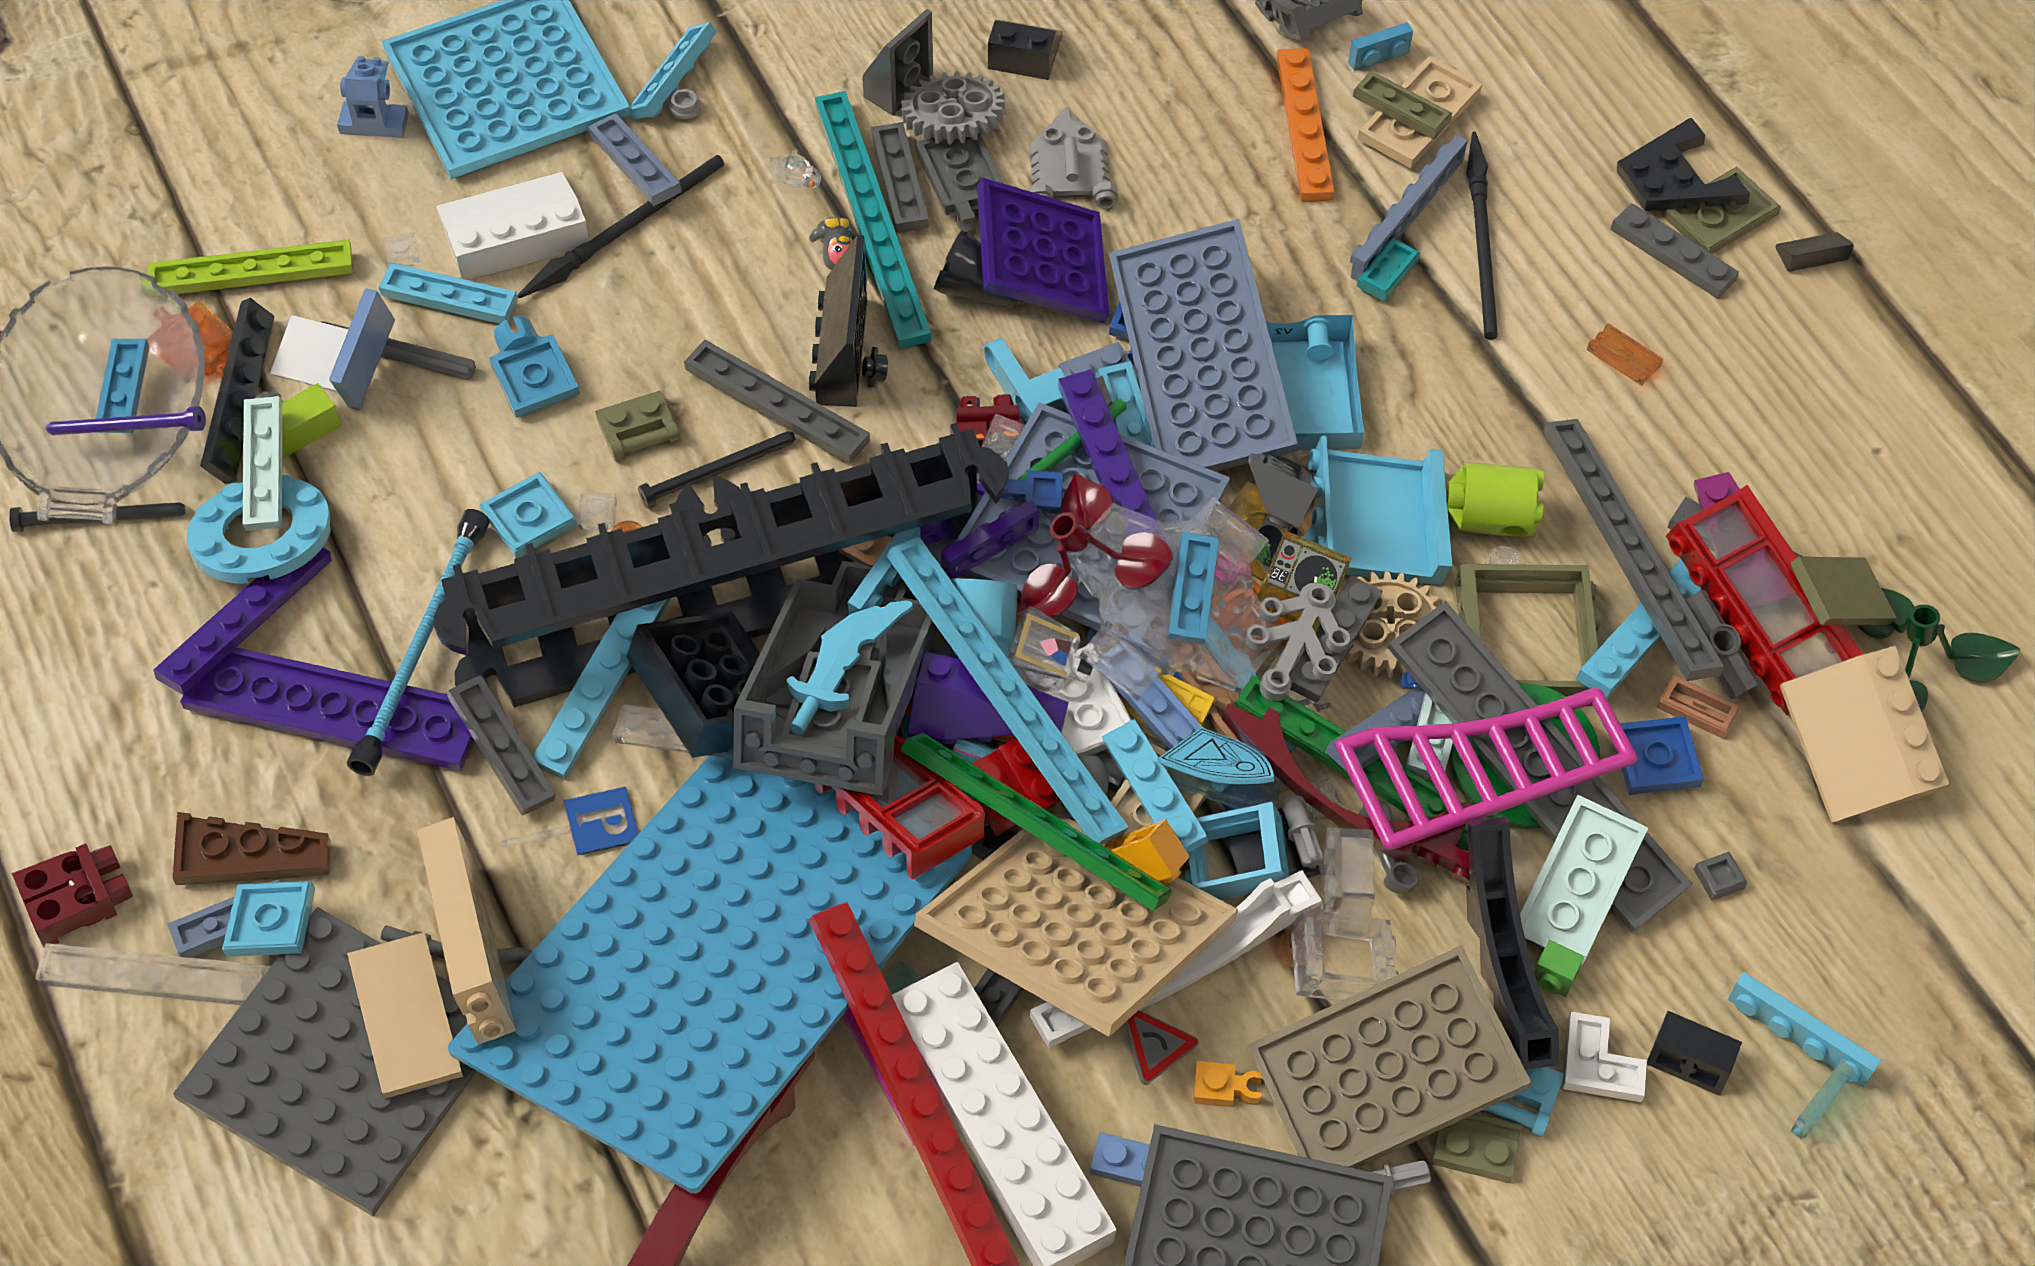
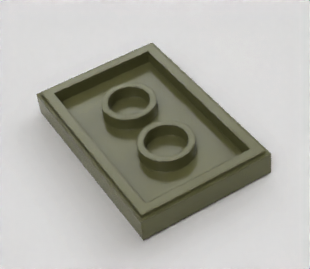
M1736 166L1709 183L1737 176L1750 192L1749 203L1736 205V200L1720 201V206L1707 207L1704 202L1688 203L1687 208L1664 210L1663 217L1684 237L1713 254L1777 216L1781 206Z
M1799 556L1790 563L1820 625H1888L1897 619L1866 558Z

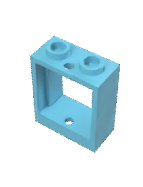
M1273 802L1196 818L1206 833L1208 841L1261 830L1266 869L1209 881L1204 844L1188 853L1190 856V869L1185 870L1186 882L1222 900L1251 894L1260 883L1270 878L1276 883L1289 877L1282 817Z

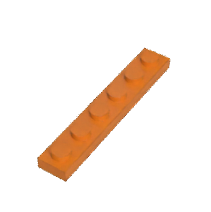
M1309 48L1278 49L1276 60L1301 202L1333 200L1334 187Z

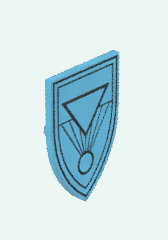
M1204 728L1198 729L1158 758V763L1212 781L1213 788L1219 792L1231 784L1274 782L1272 767L1261 753L1245 743Z

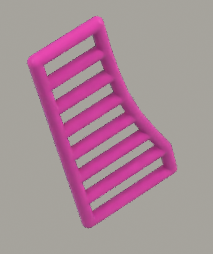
M1597 687L1560 700L1493 718L1454 724L1373 727L1341 738L1336 742V750L1383 846L1387 850L1400 848L1467 824V821L1478 820L1633 765L1637 761V754L1603 691ZM1592 704L1619 754L1599 760L1574 710ZM1559 715L1585 766L1566 772L1539 721ZM1525 726L1551 778L1534 784L1531 783L1504 730ZM1489 733L1517 790L1497 796L1467 736ZM1452 739L1483 802L1463 808L1429 740ZM1390 741H1413L1449 814L1430 821L1428 820ZM1374 743L1414 824L1413 827L1394 833L1354 752L1355 749Z

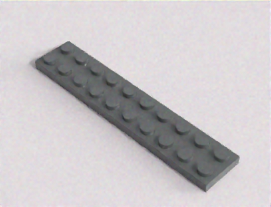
M1446 601L1392 640L1387 647L1452 724L1493 718L1537 706ZM1549 719L1539 721L1566 772L1585 766L1579 753ZM1525 726L1504 730L1531 783L1534 784L1551 778ZM1489 733L1467 736L1472 747L1510 791L1517 790ZM1600 777L1522 804L1554 842L1577 795L1639 823ZM1646 832L1611 908L1633 933L1690 888L1692 883L1650 834Z

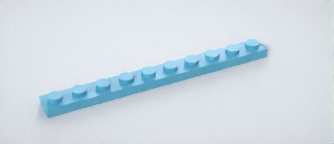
M917 537L891 547L886 557L1085 835L1101 845L1122 836L1129 828L921 538Z

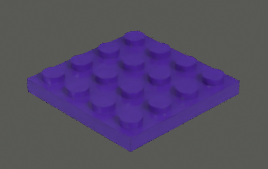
M982 178L977 185L984 290L1104 323L1109 317L1100 212Z

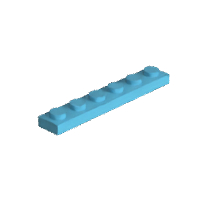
M1680 559L1669 571V574L1686 600L1702 590L1692 582L1688 569ZM1642 603L1636 607L1583 665L1576 677L1577 681L1590 689L1594 687L1600 688L1606 699L1662 638Z
M671 598L621 612L615 616L534 753L533 758L539 768L564 780L567 778L632 667L626 656L637 624L658 622Z

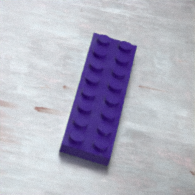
M236 647L186 692L180 702L183 709L354 747L366 735L368 729L372 727L392 682ZM407 685L385 732L382 754L462 771L474 739L451 704L447 694Z

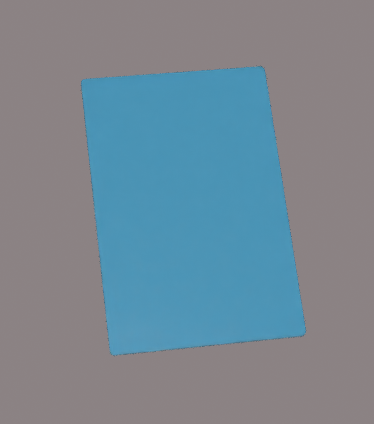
M734 748L724 753L708 756L505 981L516 1031L478 1045L467 1023L448 1045V1051L452 1057L690 1193L701 1191L849 1008V1004L809 922L811 916L848 902L879 969H881L915 927L916 913L946 889L972 856V848L969 846L914 880H911L907 876L906 854L901 851L892 858L887 856L883 849L882 832L877 830L869 836L864 835L860 829L859 811L854 809L846 815H842L837 808L836 791L833 788L823 794H819L814 787V783L733 768ZM872 798V799L875 800L882 808H884L885 806H887L886 804H884V803H882V802H880V801H878V800ZM905 813L895 818L918 840L936 830V828Z

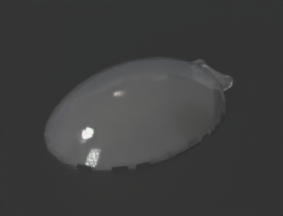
M110 266L89 267L70 271V278L53 285L49 280L29 293L30 300L20 309L14 308L9 314V323L3 331L0 330V457L6 467L27 488L39 496L37 507L38 521H49L50 517L103 520L104 524L113 525L118 501L143 488L158 475L183 444L190 430L188 427L133 430V433H84L52 436L46 431L47 424L54 421L96 419L112 339H146L150 346L136 416L184 413L188 407L199 406L205 380L204 344H202L197 321L192 319L188 312L187 304L173 289L167 291L156 284L155 277L136 270Z

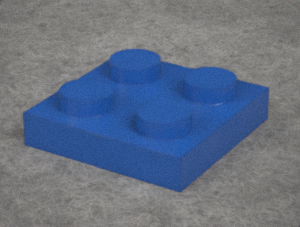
M1686 716L1620 723L1637 754L1635 764L1622 768L1629 795L1702 786L1704 778Z

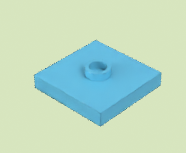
M541 472L479 504L481 512L487 515L490 524L515 558L527 554L526 544L533 543V547L536 549L577 526L576 518Z
M312 881L237 884L222 947L226 957L302 953L316 889Z

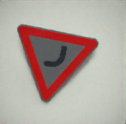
M1140 1010L1124 1023L1140 1082L1144 1085L1150 1084L1199 1044L1196 1037Z

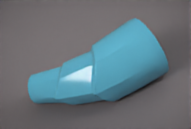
M950 579L1020 676L1021 671L1011 650L1015 645L1017 584L980 579ZM951 647L952 657L959 659V657Z

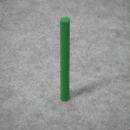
M1120 398L1108 406L1113 420L1127 410L1125 402ZM1075 432L1029 470L1051 471L1083 445L1078 432ZM1025 472L1017 480L1027 481V472Z

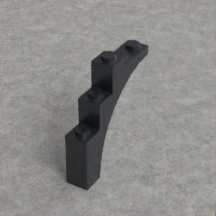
M1506 817L1467 821L1470 886H1466L1467 921L1480 939L1481 975L1493 992L1494 1010L1525 1070L1560 1065L1559 1029L1550 1015L1540 992L1520 918L1514 882L1509 821Z

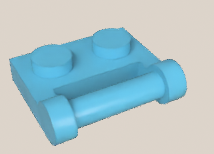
M1548 1067L1526 1069L1525 1071L1533 1087L1510 1097V1099L1539 1109L1538 1114L1504 1101L1490 1106L1483 1111L1532 1129V1134L1543 1137L1564 1077V1073Z

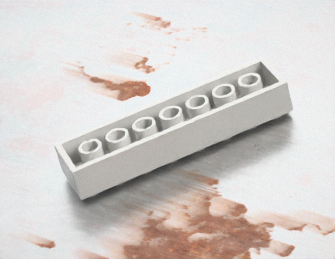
M956 962L892 994L961 1142L1032 1265L1075 1266L1112 1246L1116 1235V1227L959 963Z

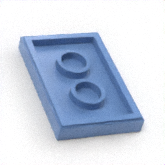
M368 288L362 294L329 377V381L347 406L357 410L361 408L395 322V318L378 291Z

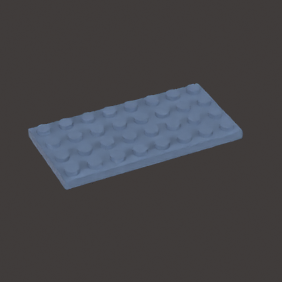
M1239 219L1110 252L1109 257L1154 448L1215 472L1248 464V458L1251 453L1256 455L1262 453L1266 456L1269 454L1276 457L1299 451Z

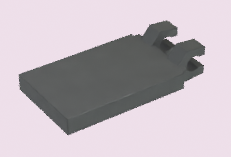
M980 133L977 134L978 140L966 137L965 143H961L959 139H954L952 144H948L947 139H942L937 144L935 143V137L926 141L915 142L918 157L945 215H949L950 218L956 217L960 231L963 230L971 235L976 234V229L972 222H975L973 212L979 211L977 185L982 178L1003 183Z
M877 641L860 647L858 651L860 654L859 660L850 669L845 670V676L835 691L838 694L846 693L849 695V708L832 712L818 708L804 733L799 735L790 729V725L803 703L798 702L793 697L780 737L846 749L848 725L851 719L862 722L867 721L882 672L881 661H877L879 648L875 647ZM808 651L799 681L808 683L816 667L818 652Z

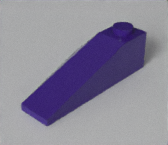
M925 652L916 682L908 737L925 733L941 744L957 743V739L979 738V742L991 741L993 736L1013 735L1015 737L960 659ZM1027 686L1062 734L1069 702Z

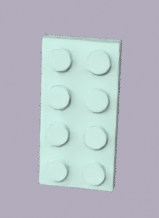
M1577 795L1520 913L1525 940L1544 949L1549 939L1585 956L1582 967L1646 835L1648 827Z

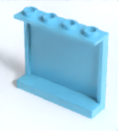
M1321 436L1316 449H1311L1308 457V468L1313 470V480L1318 488L1313 498L1315 500V507L1311 515V526L1316 528L1313 551L1345 564L1342 572L1345 575L1370 577L1371 572H1374L1379 579H1383L1385 571H1389L1391 579L1396 580L1400 573H1404L1405 582H1410L1413 578H1417V583L1442 586L1452 568L1443 450L1429 449L1423 461L1327 450V436Z

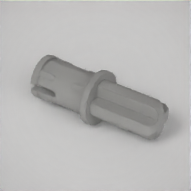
M1291 796L1281 803L1282 811H1284L1290 828L1287 834L1289 840L1295 843L1302 865L1310 869L1315 868L1324 859L1315 835L1318 831L1317 826L1310 821L1304 798L1302 796Z
M1418 1161L1390 1168L1388 1164H1385L1383 1169L1371 1171L1393 1177L1390 1196H1395V1191L1426 1185L1431 1182L1430 1170L1426 1161Z

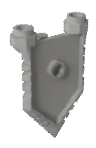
M1065 107L1053 120V123H1050L1041 132V135H1038L1030 143L1031 167L1033 168L1031 169V175L1033 176L1032 184L1034 185L1028 191L1051 198L1053 196L1093 195V201L1099 208L1109 209L1113 207L1116 201H1118V188L1110 182L1107 142L1095 133L1092 127L1080 122V119Z

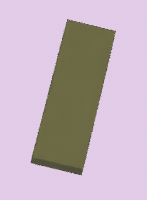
M1372 70L1356 86L1353 92V97L1433 140L1443 131L1452 118V112Z

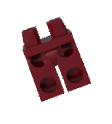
M85 843L76 847V851L63 853L11 873L44 949L58 944V937L73 930L96 924L104 917L107 920L117 916L114 906L133 897L124 874L104 882L101 876L121 868L111 845L90 852Z

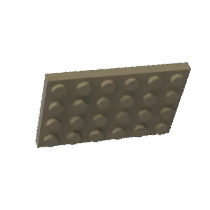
M1462 945L1248 1044L1298 1156L1355 1169L1533 1087Z

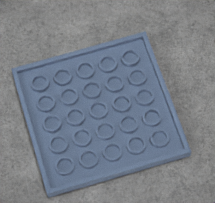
M1040 402L1038 403L1004 460L1007 461L1009 479L1017 480L1027 470L1077 432L1070 414ZM1120 434L1166 542L1173 552V560L1170 567L1152 584L1141 589H1129L1124 587L1115 576V567L1119 560L1112 558L1090 543L1081 552L1068 551L1067 554L1071 566V572L1068 576L1078 583L1079 590L1073 604L1060 615L1122 641L1126 640L1129 644L1141 648L1174 588L1182 532L1203 535L1230 486V477ZM1083 445L1049 471L1063 472L1061 504L1067 487L1075 473L1100 484ZM985 492L957 540H962L971 535L982 524L991 523L1002 517L1011 507L1021 506L1025 503V498H1000L998 503L995 504L989 494ZM1039 509V530L962 575L972 579L1017 584V597L1021 599L1024 584L1036 568L1053 563L1063 569L1061 555L1056 550L1060 543L1050 533L1051 522L1059 515L1060 511ZM1111 513L1109 519L1102 526L1091 528L1090 534L1112 550L1122 553L1124 539Z

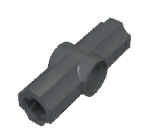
M1706 590L1685 600L1724 665L1722 673L1718 678L1731 700L1759 686L1761 682L1740 649L1741 638L1734 627L1725 624ZM1714 639L1721 643L1723 651L1715 646Z

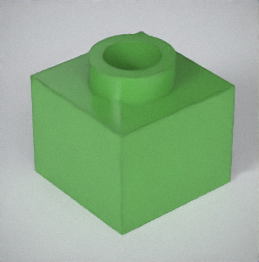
M1549 939L1534 970L1539 987L1548 993H1558L1567 997L1585 956Z

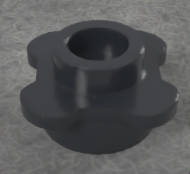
M872 347L870 357L865 356L862 363L863 377H868V387L870 388L874 387L875 381L884 382L888 371L887 355L878 354L877 347Z

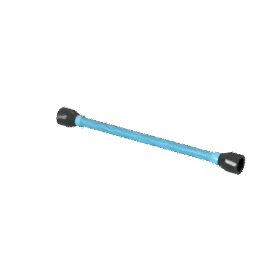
M475 509L464 511L457 526L455 549L441 579L455 576L452 565L460 563L462 567L467 554H470L473 546L483 539L490 524L489 518L483 512ZM441 579L372 727L355 744L346 762L347 766L359 775H374L380 763L382 743L387 727L434 628V616L438 606L446 600Z

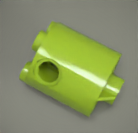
M1464 462L1462 467L1448 482L1446 492L1448 512L1457 524L1458 532L1523 538L1535 537L1537 523H1541L1543 516V502L1537 501L1538 492L1543 489L1544 470L1532 467Z

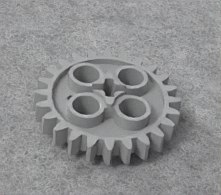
M958 71L951 77L943 72L942 78L939 79L931 75L930 82L919 80V87L911 86L910 93H905L904 100L901 101L903 123H906L907 130L913 129L914 136L923 134V140L925 141L935 137V143L937 144L942 139H947L948 144H952L954 139H959L961 143H965L966 137L978 140V133L989 135L988 128L997 129V122H1003V115L1006 114L1004 92H1000V86H993L992 79L983 81V75L972 78L971 72H968L964 77L960 76Z

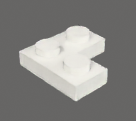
M1571 1012L1568 1018L1563 1089L1642 1102L1645 1096L1647 1060L1608 1054L1610 1018Z

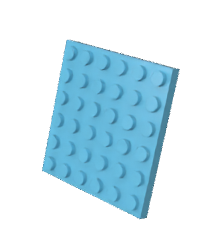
M501 0L381 41L383 50L450 179L588 131L589 125L614 113L621 119L630 116L628 102L569 0Z

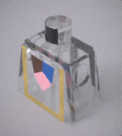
M1029 606L1017 623L1007 659L1027 686L1056 693L1063 687L1069 677L1086 683L1094 666V663L1076 656L1080 642L1078 633L1036 608Z

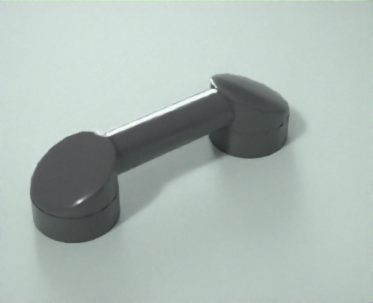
M1378 799L1389 821L1392 816L1391 808L1386 802ZM1363 805L1359 815L1369 817ZM1376 849L1386 873L1383 882L1385 887L1392 892L1400 894L1413 891L1419 881V874L1416 868L1407 862H1397V860Z

